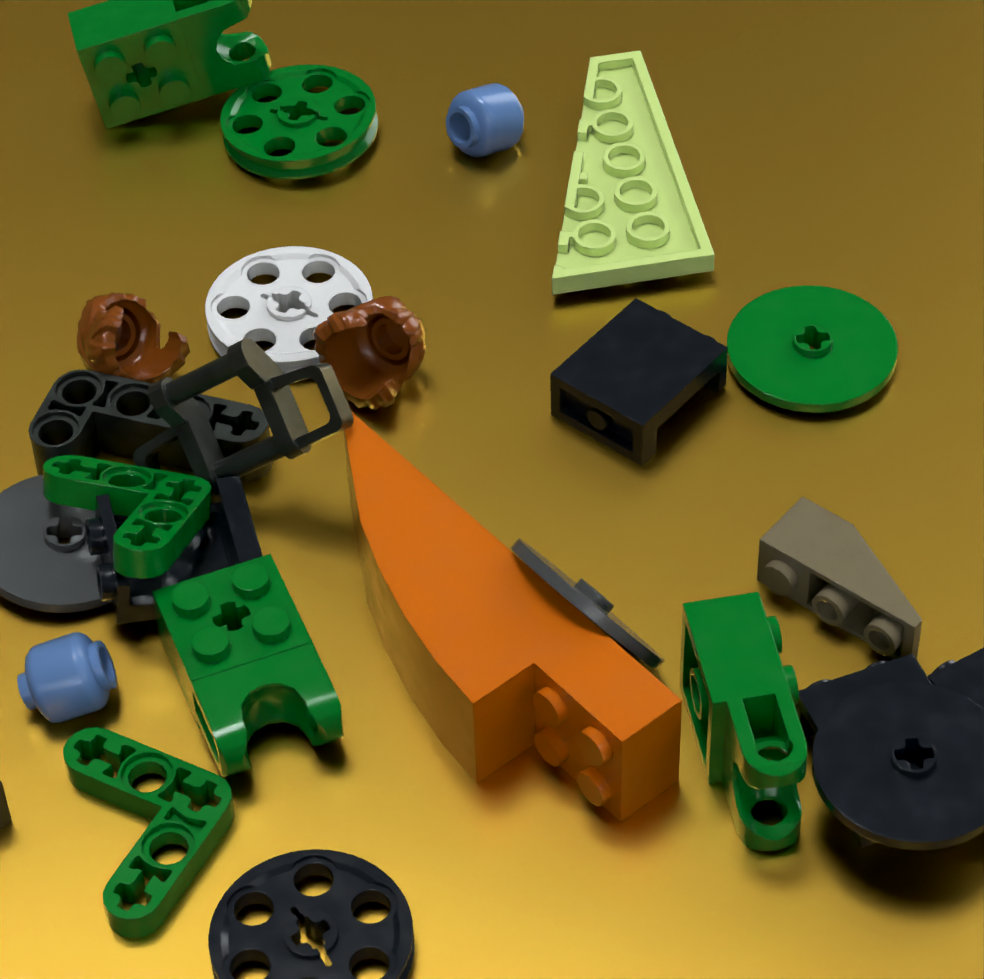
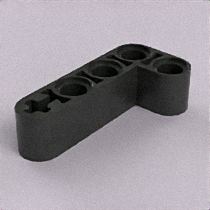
M80 369L69 371L60 376L41 404L28 430L38 475H43V465L47 460L62 455L96 458L99 452L133 459L134 451L171 427L153 409L148 397V388L152 383ZM203 394L193 397L204 409L224 458L270 437L268 422L260 408ZM179 439L159 452V465L193 472ZM273 462L240 477L241 482L249 483L265 477L272 469Z

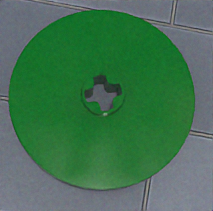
M803 285L785 287L765 293L749 302L737 313L727 334V360L737 380L749 392L763 401L793 411L823 413L839 411L859 405L875 396L886 386L894 373L897 363V337L892 325L884 314L861 297L831 287Z

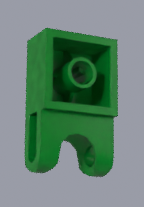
M108 0L67 13L79 59L106 129L249 85L266 77L271 67V56L268 47L259 35L253 32L222 33L225 29L247 18L251 11L252 0Z
M271 554L152 591L160 640L198 729L201 728L222 777L251 769L252 764L248 757L247 743L256 730L267 724L286 722L298 726L310 739L313 746H320L344 738L339 698Z
M759 592L683 603L679 685L708 784L722 782L737 835L746 847L759 851H776L794 844L800 835L802 806L797 783H800L806 775L807 742L794 705L798 704L799 701L796 674L792 665H782L779 656L782 653V635L776 616H766ZM775 800L783 821L774 826L762 824L753 818L751 810L757 802Z

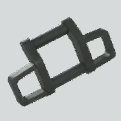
M245 338L229 346L226 355L175 380L165 377L149 386L148 397L154 411L171 427L134 451L133 460L136 466L161 470L158 462L159 452L179 439L194 476L208 481L211 485V496H215L216 478L242 477L283 457L295 459L311 450L313 444L351 427L354 418L330 364L320 363L284 374L282 369L256 342ZM238 376L251 390L254 389L273 436L224 458L204 409L193 397ZM308 378L313 379L317 383L330 414V420L326 425L311 432L306 427L289 384Z

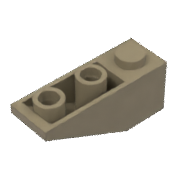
M802 496L760 538L757 580L765 584L775 594L786 596L814 612L827 624L838 626L868 643L873 650L882 655H888L897 659L913 653L917 659L922 626L921 617L855 526Z

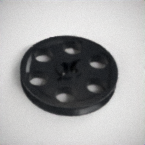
M312 849L289 852L268 859L248 870L229 887L219 901L212 916L208 935V948L214 979H235L232 974L236 967L250 960L263 962L270 968L269 973L264 979H357L351 973L352 968L359 961L370 958L381 960L389 967L388 972L380 979H408L414 960L413 920L407 900L400 888L384 871L374 864L357 856L333 850ZM311 875L325 876L333 883L327 892L318 896H307L296 889L297 884L302 879ZM370 901L380 902L390 909L388 916L376 923L361 922L353 916V913L361 904ZM250 904L267 905L273 910L272 916L260 925H245L236 918L238 912ZM299 921L307 936L311 935L316 942L323 940L325 963L321 959L317 948L313 949L307 942L301 943Z

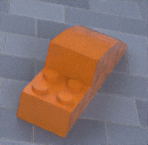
M352 412L354 422L351 427L344 430L350 503L367 604L386 652L411 699L441 743L475 783L478 784L535 744L540 755L547 763L554 767L561 766L577 781L581 792L595 806L603 805L622 822L678 782L682 699Z

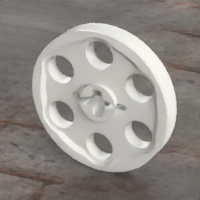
M305 246L271 248L240 259L225 269L214 281L205 303L208 334L213 347L221 357L227 354L229 346L245 338L252 339L254 342L268 341L273 343L274 346L264 352L286 374L320 364L319 354L315 350L304 348L303 345L315 339L312 335L313 329L326 321L333 314L332 310L341 305L358 306L373 300L371 286L363 272L352 262L338 254ZM315 273H326L333 276L328 281L322 283H313L306 280L308 276ZM263 274L277 277L275 281L265 285L251 282L254 277ZM232 308H242L248 311L244 316L235 319L221 316L224 311Z

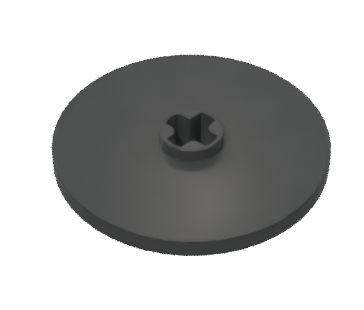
M43 475L20 481L0 493V595L23 607L54 613L85 611L110 603L111 600L101 601L98 592L96 565L102 564L101 556H91L87 545L85 522L86 519L95 518V511L60 505L47 500L43 495ZM71 538L68 544H60V539Z
M520 538L513 544L511 549L519 558L594 624L601 627L654 670L657 671L665 660L652 647L610 612L615 606L581 578L577 583L574 582Z

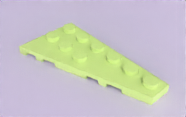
M641 50L590 57L583 96L582 116L579 119L577 131V145L573 154L564 205L562 231H560L558 240L557 260L552 274V295L714 271L715 254Z

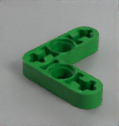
M77 455L53 457L43 465V495L50 502L95 511L96 496L108 494L113 514L128 517L113 537V567L116 572L123 576L145 579L164 574L207 522L211 514V485L205 479L197 476Z
M99 727L85 728L74 733L67 740L63 748L64 763L71 784L80 791L152 820L109 879L103 891V905L107 922L111 929L120 936L127 938L145 937L154 933L164 923L231 827L235 817L231 787L225 779L215 773L123 735ZM100 754L105 755L106 762L97 759ZM82 760H89L90 763L88 765H84ZM113 771L118 772L116 778L114 777ZM147 773L160 774L166 778L165 783L159 789L152 792H140L131 787L135 779ZM181 787H183L184 794L179 793ZM209 800L215 801L216 807L206 804ZM192 804L202 806L199 812L193 811ZM166 844L182 845L188 850L186 856L174 864L165 865L152 859L154 852ZM144 877L149 881L146 886H145ZM145 892L147 905L136 904ZM125 901L134 905L127 911L123 909L122 903Z

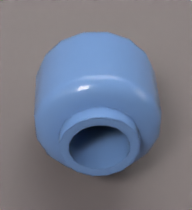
M499 83L486 84L465 90L456 95L451 101L446 116L447 134L454 145L469 156L483 157L510 149L519 142L524 130V110L517 96L508 87Z
M73 632L30 648L25 657V672L18 675L17 683L21 698L29 710L38 708L39 712L48 721L63 723L104 708L108 702L110 690L117 686V676L112 658L105 644L99 640L93 642L86 634Z

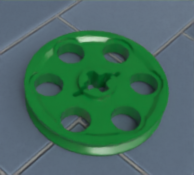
M294 65L271 70L263 79L236 89L225 102L220 117L224 145L232 160L247 171L275 179H305L341 169L365 153L373 143L378 131L376 101L370 87L358 76L346 70L326 65ZM315 87L329 88L328 90L320 93L307 92L308 90ZM267 96L278 97L276 100L266 103L257 101ZM349 108L361 109L360 112L351 115L340 114L341 111ZM248 127L259 128V130L250 134L237 133L241 129ZM329 140L344 141L343 143L332 147L321 145L322 143ZM281 149H287L292 151L291 153L284 156L269 155L270 153Z

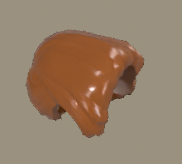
M111 292L107 295L95 296L86 302L81 319L78 322V353L84 362V366L87 370L153 384L165 377L171 378L173 373L185 364V358L190 353V349L185 336L171 331L168 333L169 339L165 347L160 349L161 324L155 315L146 309V299L139 298L134 294Z
M394 296L379 297L347 311L333 313L326 321L313 329L312 333L316 339L314 348L319 354V362L328 363L332 366L346 400L353 402L358 408L369 407L377 410L379 407H387L393 404L402 384L410 379L421 366L427 348L424 338L426 330L422 325V320L415 316L414 312L409 311L405 303Z

